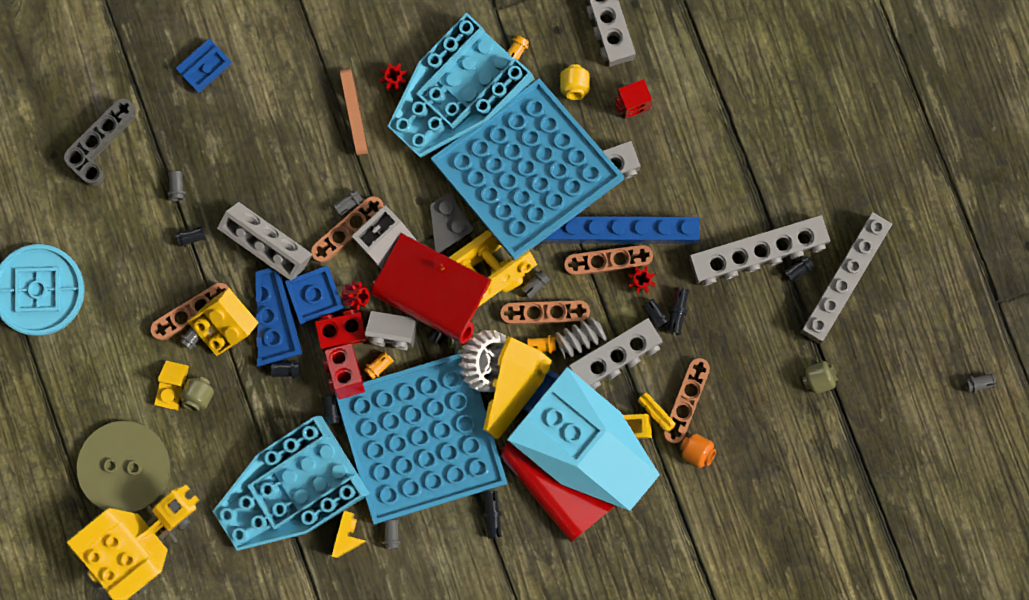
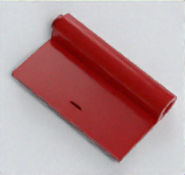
M401 233L378 278L372 283L371 290L372 295L379 300L464 344L473 334L474 324L470 321L492 280Z
M511 442L501 449L503 452L500 455L501 459L570 543L616 506L560 484Z

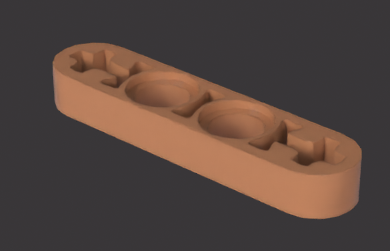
M351 68L340 70L356 154H367L368 149Z
M375 196L367 198L317 241L311 250L314 260L318 263H326L353 240L352 235L360 229L351 227L350 220L355 216L361 217L363 226L367 220L364 214L359 211L363 209L366 213L370 209L369 203L371 202L373 204L379 203L377 207L380 210L384 207L382 200ZM371 211L367 215L371 219L377 212ZM337 231H341L346 235L345 241L339 244L333 241V235ZM329 239L330 243L336 249L332 251L330 247L326 250V257H317V249L319 247L321 249L326 248L328 246V243H326L325 241Z
M639 245L572 254L566 258L564 268L571 276L626 270L635 267L641 268L651 263L653 252L648 246ZM641 250H644L645 254H649L645 262H642L640 258L633 259L634 264H630L629 251H633L632 256L639 255ZM617 253L624 254L627 258L624 265L615 264L613 260L614 255ZM588 257L587 266L589 270H584L585 265L578 266L577 271H573L572 267H568V264H571L573 259H576L577 263H583V258ZM593 257H602L604 265L601 268H594L591 265Z
M217 283L157 319L151 326L152 335L160 341H165L186 329L190 324L188 322L178 324L175 320L177 313H187L188 321L198 312L195 309V304L198 300H205L208 303L210 300L206 295L210 294L211 297H214L218 294L217 289L220 288L223 291L229 287L224 283ZM169 318L171 319V322L177 327L174 330L171 326L168 327L167 329H165V335H162L160 333L156 334V332L159 330L157 327L158 325L161 324L163 327H165L168 324H170L167 321V319Z
M584 301L508 303L502 307L500 315L503 322L509 325L578 323L582 320H587L590 308ZM566 305H570V310H576L577 306L580 305L583 310H586V313H583L580 318L576 313H570L571 318H566ZM554 306L561 307L563 309L562 317L558 319L553 318L550 315L551 308ZM519 307H524L523 315L525 320H520L521 315L513 316V320H509L508 316H504V313L508 312V308H513V312H520ZM537 307L540 310V316L537 319H530L527 316L529 308Z
M702 358L694 359L689 365L670 414L671 419L674 418L678 422L686 423L685 427L681 424L679 426L678 433L681 436L671 439V434L664 430V438L671 444H677L685 437L708 377L710 366ZM699 363H702V368L705 369V373L701 372L697 379L702 380L701 384L695 380L688 379L689 375L692 378L694 377L696 370L693 369V365L697 366ZM688 384H693L697 387V394L693 397L687 396L684 392V388ZM681 405L686 406L689 409L688 417H678L676 414L677 407Z

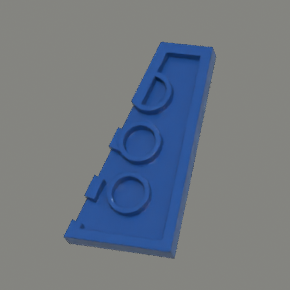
M272 267L255 272L256 320L258 321L257 367L302 355L281 273Z

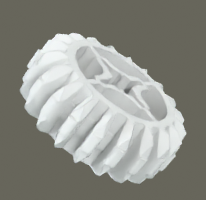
M482 330L473 333V336L467 341L468 345L462 346L464 353L459 355L462 358V362L458 365L463 367L460 374L465 376L464 382L468 383L469 387L479 392H495V387L492 386L494 379H498L500 366L497 363L506 341V335L495 330ZM490 344L491 347L489 349H486V346ZM485 374H489L487 378L483 377Z

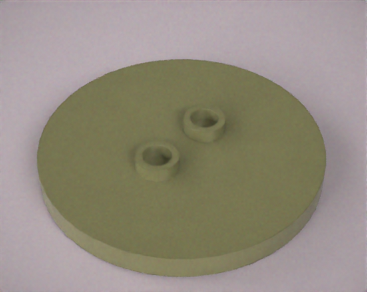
M131 421L112 422L94 431L83 444L77 460V477L82 491L93 504L105 511L112 508L135 513L147 508V506L152 505L161 496L170 476V458L161 438L148 427Z

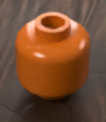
M693 434L690 438L686 437L680 446L683 460L698 468H703L705 465L709 466L716 454L714 443L699 434Z

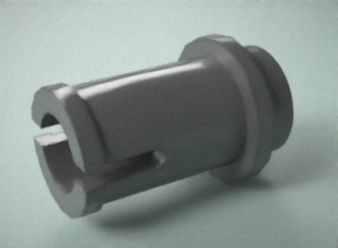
M169 172V192L167 196L170 197V201H182L186 195V192L183 191V172Z
M356 189L353 191L349 190V194L334 203L333 206L342 217L343 214L357 204L360 205L363 199Z
M542 270L538 273L535 272L536 275L521 287L530 299L544 285L548 286L550 279Z
M191 327L185 335H181L180 343L191 350L192 347H196L195 344L201 337Z
M993 373L979 377L969 376L968 379H965V387L968 393L976 394L979 390L995 388L996 379Z
M399 520L384 521L385 541L382 544L385 545V549H399V544H401V541L398 540Z

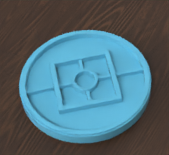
M44 244L28 245L13 251L0 263V318L12 329L30 336H46L65 328L79 313L85 292L83 276L75 261L62 250Z

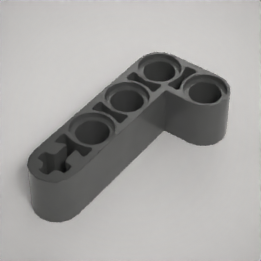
M124 98L117 100L65 152L64 160L66 164L89 186H99L105 177L102 169L93 160L136 118L137 111L131 101ZM123 107L128 109L129 112L127 114L122 113L121 109ZM114 115H116L117 118H119V119L121 120L119 123H118V121L113 117ZM113 122L114 128L108 132L104 131L105 124ZM92 138H97V145L89 148L87 146L88 141ZM80 154L82 157L81 161L77 164H72V157ZM97 170L96 178L89 180L87 178L89 171Z

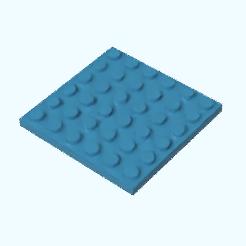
M540 78L517 94L484 124L460 136L431 158L436 168L514 261L624 180V175Z
M460 354L363 382L366 392L339 400L335 392L360 479L370 495L366 496V500L374 525L508 484L494 438L483 430L486 411L481 394L478 390L469 387V384L464 382L465 376L460 374L463 367L458 365L462 362Z

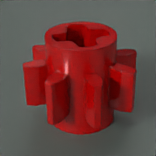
M388 63L389 68L386 70L381 69V73L385 77L381 78L380 82L382 84L387 83V91L391 88H396L398 92L401 84L407 85L406 80L403 79V77L408 75L407 71L401 72L400 63L397 67ZM395 73L397 80L393 81L390 74Z
M647 266L644 270H639L638 267H635V275H628V278L633 280L628 287H635L637 295L640 290H644L648 294V286L655 287L656 285L651 281L655 273L649 274ZM643 275L648 283L644 282L643 285H639V280L635 278H640Z
M352 281V285L345 284L341 294L344 301L343 304L350 306L352 310H359L360 306L366 307L370 299L368 286L362 285L359 281Z

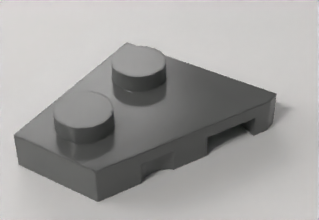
M450 193L430 205L435 251L442 253L474 232L473 227Z

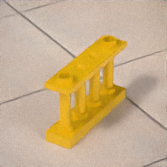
M489 230L449 257L474 271L476 270L473 267L484 259L495 272L488 277L492 281L479 306L537 265L531 252L528 250L515 261L513 259L502 267L492 255L502 245Z

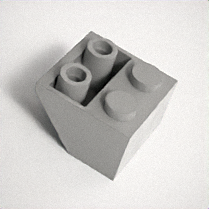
M386 205L352 235L353 241L381 270L401 233L416 240L406 226Z
M371 311L365 337L373 346L385 347V344H390L396 350L407 351L408 347L413 348L418 321L411 317Z

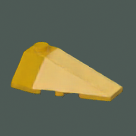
M507 337L498 358L497 365L500 366L498 379L493 381L492 387H495L494 399L489 402L483 428L494 439L501 437L544 381L552 362L544 353L512 337Z

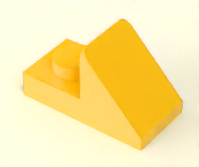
M170 361L165 362L158 377L160 384L155 406L178 411L180 404L179 396L184 388L188 365Z
M343 512L332 557L339 558L366 542L349 537V532L354 533L357 519H354L353 513Z

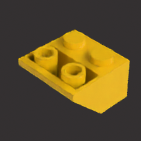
M230 288L214 297L187 321L216 356L248 337L258 324V321Z

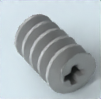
M589 317V325L582 320L580 321V329L575 324L572 325V333L567 328L563 329L564 336L559 332L555 333L557 345L564 359L566 352L571 357L574 356L573 349L582 353V345L590 349V341L599 345V337L605 342L607 341L598 320L596 321L593 317Z

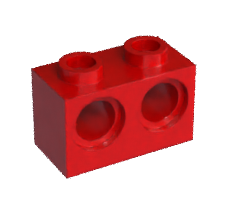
M642 79L619 88L617 97H615L616 102H614L618 114L623 113L624 118L627 119L650 110L652 97L645 80Z
M356 310L345 311L343 316L335 318L334 315H325L320 317V321L315 322L322 351L348 343L354 345L368 342L365 337L366 331L361 312L356 313ZM351 321L359 324L358 330L354 333L346 330L347 324ZM333 326L336 328L335 335L330 338L325 337V328Z
M352 343L325 350L327 359L323 360L326 373H331L332 378L328 379L331 392H336L339 400L366 392Z

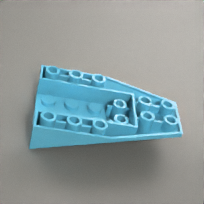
M466 13L419 61L388 127L421 158L484 124L534 80V77L516 58L510 56L484 31L481 25Z
M568 367L507 439L560 484L629 511L660 475L621 412Z
M314 416L258 453L216 506L213 513L238 551L306 534L370 495L323 417Z

